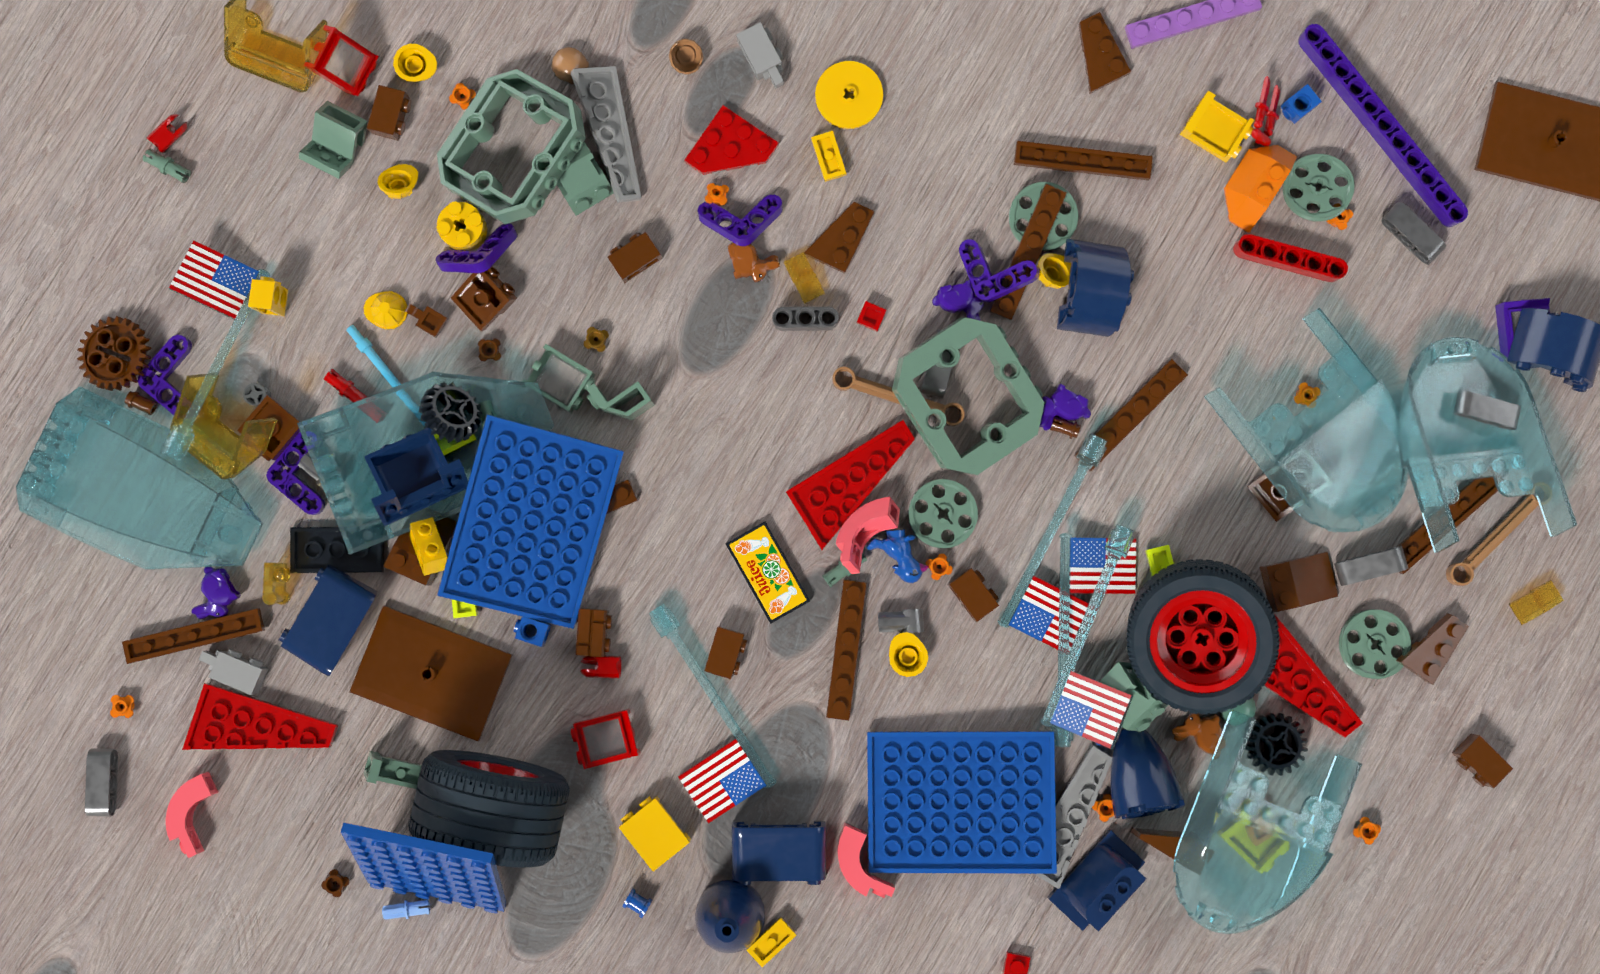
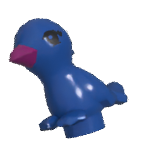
M905 530L886 531L887 539H872L867 544V550L882 549L888 556L898 562V565H894L892 568L895 569L894 573L904 582H917L923 572L929 567L918 562L912 556L909 541L914 540L915 536H905Z

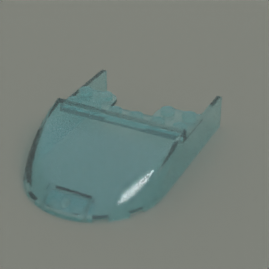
M1318 308L1306 315L1303 321L1332 356L1318 370V377L1327 391L1294 417L1285 405L1277 403L1268 407L1249 422L1242 416L1220 387L1207 393L1204 397L1299 516L1312 525L1315 524L1332 532L1361 531L1384 520L1401 500L1408 479L1407 440L1398 409L1382 379L1377 380L1324 312Z
M1450 337L1438 340L1427 346L1416 356L1409 369L1400 403L1398 441L1401 467L1408 469L1434 553L1441 552L1459 542L1457 530L1448 506L1459 500L1457 481L1493 477L1499 493L1505 497L1535 495L1550 537L1558 536L1577 526L1538 409L1525 378L1519 369H1513L1506 361L1507 357L1492 346L1487 348L1478 344V340L1465 337ZM1458 391H1470L1521 406L1517 429H1502L1454 415L1453 411Z
M1234 710L1230 711L1176 849L1173 865L1177 884L1175 890L1180 904L1184 906L1188 915L1196 923L1208 930L1223 934L1245 932L1265 923L1291 906L1313 885L1333 856V853L1328 851L1362 767V763L1336 754L1320 796H1308L1304 800L1299 814L1265 801L1264 798L1269 787L1267 776L1240 763L1256 719Z

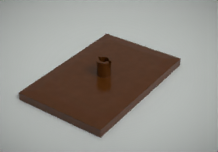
M1496 82L1474 170L1600 202V107Z
M383 606L349 692L479 742L513 654L388 606ZM428 670H430L432 674L430 678L427 676Z

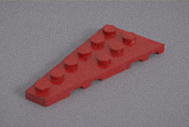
M904 420L786 491L821 550L824 549L846 520L855 512L915 440Z
M1275 615L1280 637L1279 654L1275 668L1272 669L1273 673L1270 678H1267L1268 681L1264 686L1340 736L1346 738L1363 722Z
M204 683L182 750L330 748L338 724L213 684Z

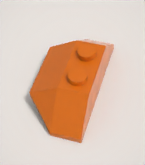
M1279 145L1248 149L1224 187L1229 222L1249 233L1267 210L1291 172L1297 156Z

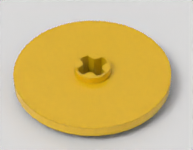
M855 61L836 63L826 69L817 82L815 90L816 105L824 119L836 127L843 129L862 127L871 122L881 108L883 101L881 81L871 68ZM845 91H853L854 99L850 97L845 99Z

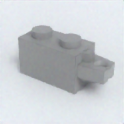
M761 22L736 34L737 42L757 80L762 78L767 80L770 78L775 89L783 86L784 81L780 72L783 71L781 60L784 58L778 47L774 48L771 40H773V37L768 27L763 28Z
M230 648L228 651L217 650L215 654L209 651H202L199 657L200 661L210 665L209 670L211 672L209 678L249 695L259 693L269 668L262 666L264 662L252 657L248 660L241 657V652Z

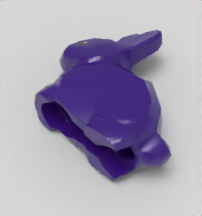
M968 280L962 284L940 287L937 295L932 300V304L940 306L944 311L952 314L964 311L967 314V318L980 321L979 312L983 308L984 301L975 296L971 281Z
M1059 384L1051 397H1042L1044 407L1039 427H1043L1045 431L1049 430L1053 418L1057 415L1066 421L1077 420L1082 417L1085 419L1090 418L1089 400L1067 390L1064 385Z
M207 566L204 568L205 576L201 582V591L208 601L205 604L195 606L191 611L192 614H196L199 620L209 615L215 617L226 616L228 614L227 606L241 597L240 592L236 591L230 581L229 574L224 568L215 569Z

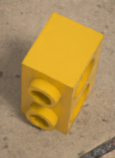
M261 276L260 280L252 279L248 307L261 314L285 317L288 289L281 286V282L275 281L274 278Z
M433 517L410 523V539L423 575L443 571L447 555Z

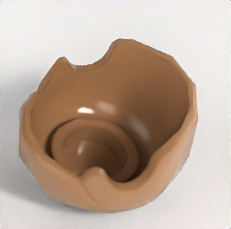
M686 38L676 41L669 51L671 66L678 73L685 75L696 72L703 61L701 47L694 40Z
M566 47L557 51L552 59L551 67L555 76L560 80L574 84L571 76L572 69L589 68V63L579 50Z

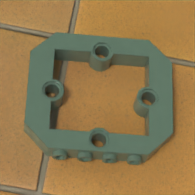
M518 69L487 78L437 153L441 184L452 193L504 224L535 216L538 210L543 207L550 192L557 186L563 172L569 168L575 154L583 146L586 137L581 109L570 98ZM510 96L523 103L524 112L536 124H546L551 119L561 124L544 151L534 157L532 169L512 199L502 193L503 186L501 182L490 172L484 170L473 176L462 169L479 142L485 143L492 138L494 134L492 122Z
M966 317L959 318L898 359L892 391L940 468L978 475L1038 435L1044 401L1041 398L1043 394L1039 387L1031 382L1029 370L1020 364L1017 359L1019 355L1015 348L1007 343V335L1004 330L996 324ZM977 338L994 366L995 377L1005 383L1023 413L1005 425L1001 423L985 424L980 431L982 440L959 455L943 429L946 424L945 414L939 409H930L913 379L934 365L940 368L955 366L960 359L958 349ZM944 350H947L950 354V360L947 363L941 357ZM1006 364L1010 365L1012 369L1010 376H1006L1004 373ZM931 414H934L937 419L933 427L928 423V417ZM993 428H996L998 431L996 440H993L990 436Z

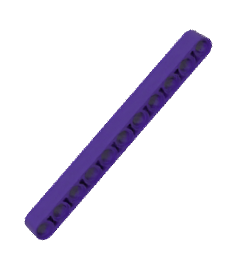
M1318 24L1309 25L1298 38V43L1302 50L1438 220L1446 227H1453L1463 222L1468 216V209L1324 28ZM1307 34L1314 35L1316 41H1311ZM1322 51L1327 52L1330 59L1324 58ZM1336 69H1340L1344 73V77L1339 76L1336 73ZM1350 86L1355 87L1358 91V94H1353L1350 90ZM1364 104L1371 106L1372 112H1368ZM1379 122L1385 124L1386 130L1379 127ZM1393 139L1399 141L1400 148L1394 146ZM1407 157L1414 160V166L1408 163ZM1422 175L1428 178V184L1423 182ZM1436 192L1442 195V202L1436 198ZM1451 210L1457 214V220L1451 217Z

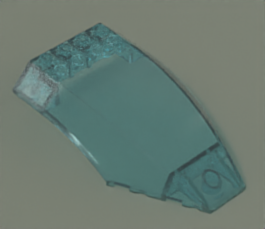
M432 371L399 386L297 423L349 555L410 532V523L431 517L436 522L460 512L466 489L384 527L371 501L372 498L382 493L364 456L379 450L386 444H393L402 440L406 435L415 434L426 429L424 428L426 422L420 420L422 414L418 411L421 406L420 400L427 390L435 384L440 385L444 381L447 385L454 382L456 387L462 385L464 391L470 390L469 395L471 397L477 396L475 403L491 400L496 417L551 431L554 423L538 383ZM481 425L474 434L476 440L444 456L448 464L459 459L468 480L483 430ZM445 437L441 440L439 438L436 439L441 451L457 444L454 440L450 443L446 442Z
M78 387L56 403L16 485L19 511L83 543L146 570L243 566L263 526L261 519L258 515L254 514L251 505L242 497L239 488L231 477L225 473L224 467L215 459L208 445L156 423L83 387Z

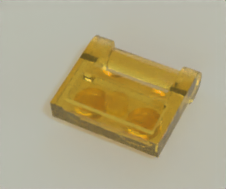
M264 563L263 601L265 604L274 605L278 603L284 605L290 601V595L286 592V582L290 579V570L287 568V563Z

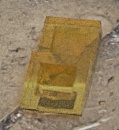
M804 252L783 262L804 304L825 294Z
M1552 580L1530 590V593L1509 603V606L1521 625L1552 609L1564 601Z

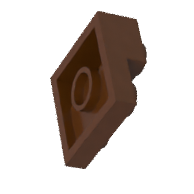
M493 266L485 272L472 273L451 297L453 302L480 331L486 330L498 315L503 314L517 299L514 295L515 289L509 283H503L498 278L500 273Z
M267 395L237 431L243 435L241 439L251 447L255 445L260 449L258 453L264 459L276 461L304 427V424L272 397Z

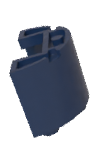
M1066 239L1064 262L1071 263L1067 304L1059 307L1057 329L1109 337L1114 332L1119 331L1126 306L1130 305L1132 294L1129 291L1130 283H1132L1134 278V270H1131L1128 252L1123 247Z
M1524 308L1520 313L1507 361L1515 364L1519 370L1530 371V368H1544L1549 370L1553 376L1567 377L1564 378L1563 383L1572 386L1574 391L1586 392L1587 389L1592 388L1600 363V324L1569 313L1561 312V314L1549 313L1547 309Z

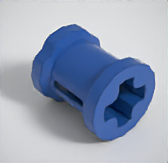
M632 888L622 907L630 908L638 913L640 918H643L652 899L642 897L635 893L636 890Z

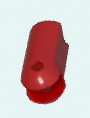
M178 114L170 115L146 137L161 153H164L187 130V122L177 130L171 124L179 116Z
M587 656L581 660L583 664L595 665V669L580 670L581 674L585 677H621L620 656Z

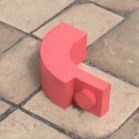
M890 496L876 499L863 505L846 520L840 529L836 545L842 551L840 555L842 565L851 574L860 573L863 549L874 535L885 530L898 528L900 508Z
M209 772L200 774L184 783L171 798L166 812L168 838L170 841L179 838L180 849L188 858L205 851L193 826V814L200 802L218 793Z
M844 823L838 839L837 852L839 865L845 879L856 891L864 896H867L869 889L872 888V893L885 898L886 895L892 897L895 890L894 884L871 875L860 863V850L867 836L866 832Z

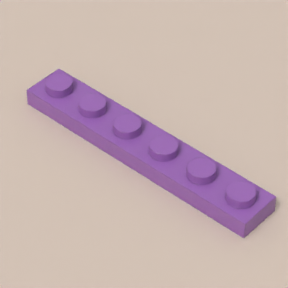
M1207 0L1125 26V31L1130 47L1133 49L1259 11L1262 5L1260 0Z

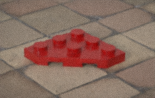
M722 105L684 162L703 175L722 170L728 171L744 168V166L766 164L779 146V142Z

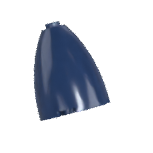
M1121 730L1115 743L1111 763L1110 786L1115 819L1121 816L1122 819L1151 816L1164 812L1165 809L1173 811L1184 807L1185 803L1176 774L1167 756L1147 730L1141 732Z
M733 879L713 883L702 893L698 900L695 913L697 930L703 941L718 952L736 953L748 948L759 937L764 925L765 908L761 896L751 885H741Z

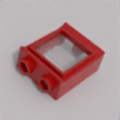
M324 25L323 30L329 33L325 43H316L314 50L319 54L314 64L305 62L303 66L347 94L359 96L366 87V80L370 73L375 70L376 61L379 56L364 48L337 28Z
M629 709L573 724L574 728L571 729V736L573 742L578 744L579 751H576L579 765L583 764V768L587 769L640 754L634 738L635 731L631 726Z

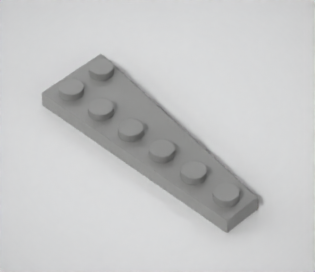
M616 66L572 69L571 76L617 203L639 201L641 193Z
M1091 745L1055 803L1057 874H1035L1057 889L1062 884L1070 864V859L1078 845L1079 837L1083 828H1085L1091 808L1094 806L1098 791L1112 762V757Z

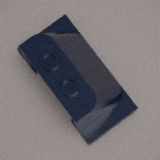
M430 428L415 434L406 435L402 440L393 444H386L379 450L364 456L382 493L372 498L371 501L384 527L467 488L468 479L460 460L447 463L434 435H431Z
M1109 829L1063 879L1060 888H1055L1047 898L1082 931L1091 924L1099 932L1147 879L1138 871L1145 861Z

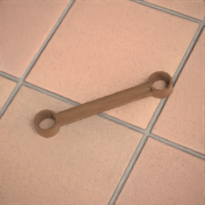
M840 367L833 374V385L840 391L854 389L900 404L892 391V387L855 376L854 372L848 367ZM847 371L852 375L853 382L848 387H841L837 384L836 375L839 372ZM925 399L930 409H939L944 414L945 410L949 407H957L960 410L961 418L956 423H950L946 420L945 425L953 427L963 421L964 409L958 403L944 405Z
M1537 482L1529 485L1526 490V498L1461 563H1453L1447 568V580L1456 586H1465L1471 583L1474 578V570L1538 505H1546L1553 500V487L1546 482ZM1539 485L1546 491V498L1543 502L1537 501L1534 497V489ZM1458 566H1462L1466 570V578L1463 582H1457L1453 576L1454 569Z

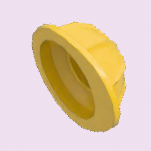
M407 44L397 50L393 58V66L401 79L408 82H418L430 79L435 74L437 60L425 47L419 44Z
M398 164L383 171L378 177L377 184L380 190L388 195L389 198L401 200L412 194V190L418 181V171L412 165Z
M1047 253L1041 256L1037 266L1040 271L1039 280L1045 287L1059 289L1069 285L1071 263L1064 262V256L1059 254Z
M392 291L380 292L370 296L365 301L364 314L371 323L380 328L395 329L406 320L408 313L405 310L408 305L405 299L398 293Z
M908 632L899 633L890 643V665L899 675L905 677L916 676L925 669L928 662V652L924 644L914 634Z

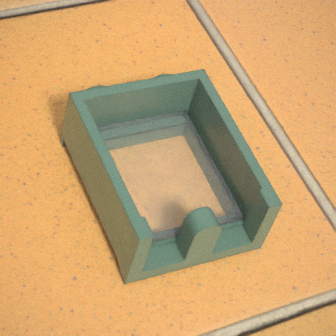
M545 344L543 348L546 351L539 361H535L532 366L533 372L527 381L523 379L522 384L572 414L573 410L577 411L582 405L584 399L581 397L587 390L586 388L595 383L596 380L593 379L595 374Z

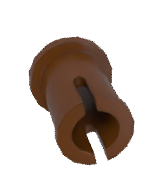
M130 391L125 398V404L128 405V408L134 407L148 413V415H152L155 412L158 404L139 395L137 391Z
M1055 416L1050 430L1068 435L1072 439V437L1077 438L1081 425H1078L1077 421L1072 423Z

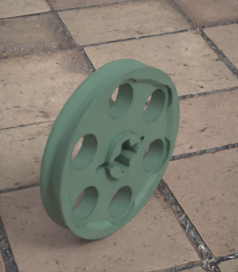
M1327 154L1307 155L1294 163L1291 172L1283 183V196L1288 207L1299 217L1310 221H1327L1337 217L1348 207L1354 194V178L1349 168L1336 157ZM1321 162H1326L1329 164L1330 170L1322 172L1318 169L1317 165ZM1304 168L1308 175L1303 178L1298 177L1295 174V170ZM1337 177H1344L1347 180V185L1340 187L1336 185L1335 179ZM1317 184H1321L1322 189L1320 192L1315 191ZM1297 188L1301 190L1302 196L1300 198H1293L1289 191ZM1334 197L1339 198L1342 205L1340 207H1333L1330 205L1329 200ZM1310 203L1317 204L1319 211L1317 213H1310L1307 210V205Z
M1037 182L1025 187L1013 200L1009 210V225L1013 235L1020 242L1024 232L1017 229L1016 222L1019 219L1029 222L1044 185L1048 184L1067 192L1063 202H1067L1071 210L1068 214L1058 212L1042 251H1051L1066 243V239H1070L1078 223V209L1071 194L1060 185L1051 182ZM1021 197L1031 199L1032 205L1030 208L1023 209L1020 206L1019 200ZM1062 224L1067 227L1066 236L1059 237L1056 234L1055 228L1057 225Z
M939 479L928 482L914 494L909 505L908 517L914 534L922 542L935 548H950L961 544L972 534L978 519V509L973 495L966 487L953 480ZM935 485L944 487L945 494L943 497L936 498L932 494V488ZM957 492H962L966 495L967 500L964 505H957L954 502V495ZM918 500L926 501L928 505L926 512L919 513L915 510V503ZM937 507L942 510L948 509L947 516L952 524L945 518L939 519L937 517L939 515ZM961 515H968L971 518L969 527L963 528L959 525L958 519ZM923 522L931 524L932 532L930 535L925 536L920 533L919 527ZM944 530H951L953 532L954 539L952 542L945 543L941 539V534Z
M1364 610L1353 615L1344 624L1339 636V651L1344 663L1354 673L1365 678L1384 679L1396 674L1403 668V665L1396 661L1398 658H1394L1391 654L1393 646L1399 645L1402 648L1403 656L1411 650L1410 635L1404 623L1394 614L1384 610ZM1368 615H1372L1376 620L1372 628H1368L1364 623L1365 617ZM1391 622L1395 623L1398 629L1397 633L1393 636L1389 635L1386 631L1387 625ZM1351 630H1355L1359 636L1355 643H1350L1347 639V634ZM1371 639L1379 640V642L1377 643L1379 647L1378 649H1371ZM1355 653H1360L1363 656V663L1359 666L1354 665L1352 662V656ZM1379 660L1385 664V670L1380 674L1374 670V664Z

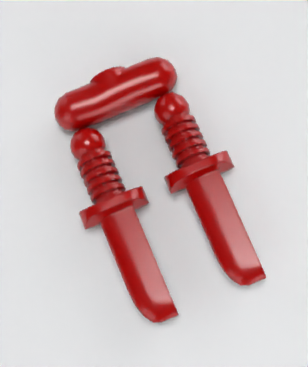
M1268 76L1264 79L1259 102L1255 104L1257 108L1254 122L1255 129L1251 131V136L1255 139V142L1265 147L1271 144L1269 137L1273 134L1275 121L1279 119L1276 110L1280 97V87L1276 85L1270 108L1266 105L1270 89V78ZM1266 116L1267 120L1263 133L1259 128L1263 126L1264 117Z

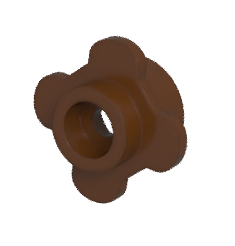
M496 338L493 340L481 339L478 342L479 359L483 362L488 359L500 360V340Z
M333 869L329 872V877L322 882L321 886L328 893L332 894L333 897H340L342 890L345 886L349 885L350 880L348 877L340 875L337 869Z

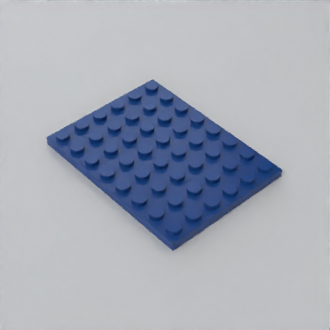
M487 414L437 596L574 629L624 451Z
M1054 731L867 732L869 873L1057 874Z
M343 823L341 834L370 887L383 890L384 887L392 888V891L398 894L416 893L415 896L422 899H429L431 896L439 898L438 901L446 904H452V901L461 903V906L470 909L479 906L489 913L504 912L506 899L493 853Z

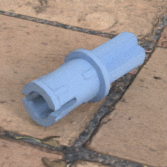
M429 899L414 902L405 900L404 903L385 905L382 908V915L385 920L402 917L409 919L410 916L430 914V908L420 909V907L430 906Z

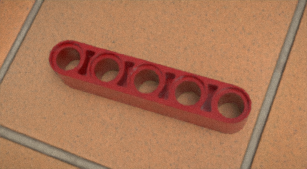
M1252 234L1242 236L1233 246L1234 254L1241 259L1326 282H1335L1343 278L1348 272V265L1341 258ZM1242 242H1247L1250 245V251H1245L1242 248ZM1264 248H1269L1272 251V257H1267L1264 254ZM1287 253L1294 257V263L1287 261ZM1309 259L1315 261L1316 269L1309 267ZM1331 265L1337 267L1338 275H1334L1331 272Z

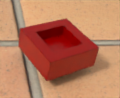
M865 301L856 323L877 332L886 309Z
M1007 951L1002 974H1028L1030 956Z

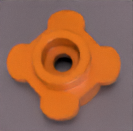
M458 83L449 96V100L452 104L456 103L463 110H466L471 100L476 96V92L473 89L469 90L463 83Z
M714 183L707 185L706 203H715L718 206L725 205L727 203L726 194L729 192V187L727 185L718 186Z
M1339 203L1333 205V207L1341 206ZM1345 209L1340 214L1342 216L1341 219L1337 216L1327 220V223L1338 227L1339 230L1346 229L1348 220L1353 217V212L1350 209Z
M1306 382L1300 383L1298 386L1299 390L1294 396L1295 403L1306 405L1309 409L1316 406V398L1321 393L1318 387H1310Z
M941 553L937 558L926 561V565L929 566L928 568L932 573L931 577L934 580H939L941 576L952 573V567L946 561L947 556Z
M114 695L111 697L112 710L110 715L113 718L118 716L130 718L133 716V696L120 697L119 695Z
M1104 794L1103 798L1095 801L1094 806H1092V809L1097 811L1099 819L1103 822H1107L1109 818L1114 816L1110 794Z
M1368 817L1360 818V824L1357 828L1353 829V835L1357 838H1362L1364 843L1368 845L1373 844L1381 832L1380 825L1370 822Z

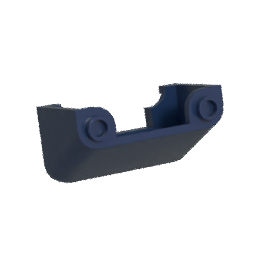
M328 564L326 569L320 568L314 578L318 583L291 629L285 628L279 641L282 642L280 647L319 672L330 676L373 603L378 591Z
M814 821V824H809V827H807V823L756 825V823H751V826L748 827V824H744V822H733V880L741 885H751V881H807L808 885H820L821 881L826 879L825 821Z

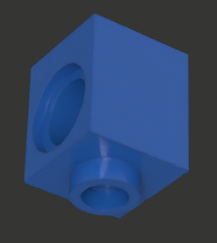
M1307 84L1280 107L1285 118L1295 124L1322 101ZM1295 101L1302 103L1303 110L1295 106Z
M522 617L521 620H517L514 627L515 639L544 647L552 624ZM529 624H533L537 629L534 637H530L526 633V627Z

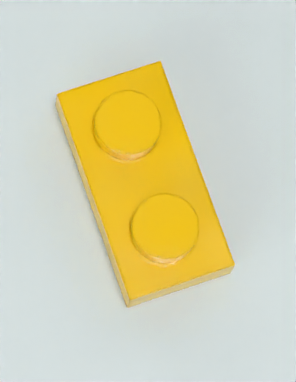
M833 131L811 137L824 182L846 176V170Z
M780 917L746 951L763 967L797 934Z

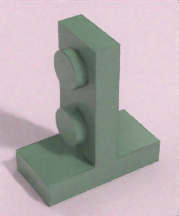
M369 751L364 776L366 781L376 784L377 781L416 789L421 765L383 757L378 752Z

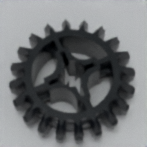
M444 381L440 385H433L420 400L421 406L418 412L422 414L420 420L426 422L424 428H430L432 430L431 435H439V440L445 437L448 443L453 440L458 443L462 439L464 441L469 439L470 436L476 433L482 421L480 418L483 413L479 411L481 404L475 403L477 396L471 397L469 395L470 390L464 391L462 385L456 387L454 382L447 385Z
M1268 713V719L1261 715V723L1256 720L1252 721L1255 729L1247 728V731L1252 734L1251 737H1244V740L1250 742V745H1245L1244 749L1251 750L1246 757L1254 759L1252 765L1254 767L1259 766V771L1263 773L1266 770L1272 776L1275 771L1280 776L1283 775L1284 770L1287 773H1291V765L1296 768L1300 766L1297 759L1305 760V757L1300 755L1301 751H1308V748L1302 746V743L1308 742V739L1300 737L1305 733V730L1298 729L1300 723L1297 721L1292 722L1291 716L1284 718L1283 713H1278L1276 717L1274 713ZM1280 725L1279 729L1275 730L1272 735L1263 733L1271 726ZM1287 731L1292 738V748L1286 742ZM1267 739L1279 742V745L1282 746L1284 749L1279 747L1276 748L1272 745V742L1268 741ZM1260 740L1265 744L1264 757L1259 749ZM1280 753L1288 754L1284 760L1271 763L1273 758L1276 759Z

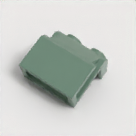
M326 101L315 112L312 140L299 152V159L340 179L351 168L354 162L356 147L358 145L362 147L365 142L368 121Z
M583 142L582 148L575 154L569 168L563 172L557 183L558 188L575 216L614 194L611 185L595 161L594 156L585 142Z
M636 382L610 401L606 399L595 384L586 388L590 393L586 397L597 410L600 408L605 413L632 421L655 405L639 382ZM640 393L644 397L643 401L627 412L617 410Z
M1118 662L1099 681L1102 684L1134 696L1122 724V727L1126 730L1139 732L1146 730L1150 723L1157 716L1163 714L1168 706L1161 702V699L1155 698L1153 693H1150L1145 688L1146 686L1142 685L1131 663Z

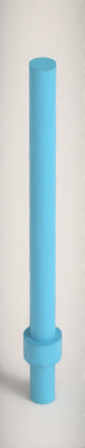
M354 325L348 327L346 331L357 343L356 347L361 353L367 355L425 427L426 422L420 420L422 414L418 412L420 406L374 351L372 343L367 337L364 338Z

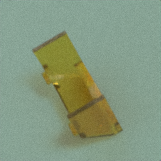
M230 0L224 6V56L227 62L235 68L297 92H306L313 84L316 73L303 65L305 62L314 64L319 54L314 50L316 43H325L327 39V32L323 30L324 25L327 26V21L322 20L304 39L302 46L263 31V21L260 16L246 9L247 0Z
M217 373L187 375L170 426L171 437L221 479L235 478L266 452L277 420L275 418L245 421L239 436L219 420L222 413V405L213 396L219 375Z

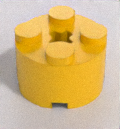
M451 202L440 212L437 219V232L441 239L453 250H475L484 243L487 237V225L484 217L469 203ZM460 225H466L465 229H459Z

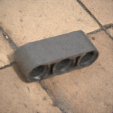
M1397 202L1381 219L1382 224L1421 262L1430 265L1446 248L1444 241L1409 207L1401 202Z
M780 307L772 315L774 327L781 331H828L837 326L839 319L838 312L833 307ZM779 314H786L789 317V321L786 324H779L776 318ZM809 314L812 317V321L809 324H802L799 321L800 315ZM824 314H832L835 318L834 322L831 324L824 323L822 321Z
M944 350L941 357L947 363L950 360V354L947 350ZM934 365L926 370L921 393L943 398L952 367L940 368Z
M1458 391L1453 414L1502 429L1516 430L1521 406L1470 391Z
M1402 546L1334 564L1341 586L1409 569Z
M90 749L88 751L85 789V813L87 816L112 817L115 813L118 753L116 749Z

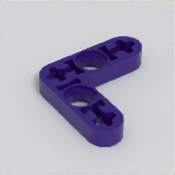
M767 195L743 219H739L715 203L708 204L704 202L698 207V217L701 223L736 245L747 246L781 215L783 206L779 196ZM756 217L764 219L761 223L752 222ZM723 221L731 222V225L728 227H722L719 224Z
M511 223L503 224L488 237L477 251L446 250L440 253L435 258V261L443 272L482 273L487 271L515 241L518 234Z
M967 239L959 247V253L974 292L984 302L994 301L1033 283L1039 277L1040 271L1038 266L1028 260L992 276L982 248L976 241ZM968 246L975 248L972 252L977 260H973L971 255L965 253L968 251ZM983 265V274L975 277L973 275L974 267ZM1026 267L1033 269L1030 272V277L1026 275L1019 276V278L1021 279L1020 282L1018 281V277L1014 274V272L1016 271L1019 275L1025 273ZM1008 275L1012 276V285L1007 288L1003 287L1002 279ZM997 285V287L1000 289L999 292L995 288L991 289L990 291H988V296L982 294V292H984L985 286H987L988 288H993Z
M175 335L167 341L149 362V368L143 369L144 376H138V385L176 418L191 420L196 415V405L167 381L169 376L192 350V344L188 338L182 335ZM177 341L182 343L183 350L177 349ZM167 352H173L174 355H177V358H175L171 354H168ZM163 357H168L170 359V366L163 370L159 362ZM155 368V370L162 373V375L160 376L156 374L157 372L153 371V369ZM147 376L153 377V385L147 384ZM170 389L173 397L170 401L165 402L162 399V393L164 390ZM178 402L180 405L188 406V414L182 413V409L174 404Z
M302 430L268 469L267 480L305 513L318 515L325 508L324 499L298 478L295 473L300 469L298 464L305 455L302 450L296 448V445L302 447L306 442L304 437L312 435L311 441L313 443L311 445L306 444L302 448L306 450V454L310 450L315 451L320 444V438L312 430ZM293 451L299 454V460L296 464H290L288 461V455ZM282 462L285 466L291 468L290 471L288 469H284V471L281 473V476L283 477L282 480H275L276 475L274 474V472H280L284 468V466L281 465ZM298 483L302 491L300 495L294 497L290 493V488L293 484ZM305 496L313 501L317 499L316 505L318 506V508L309 509L311 506L310 503L302 499Z

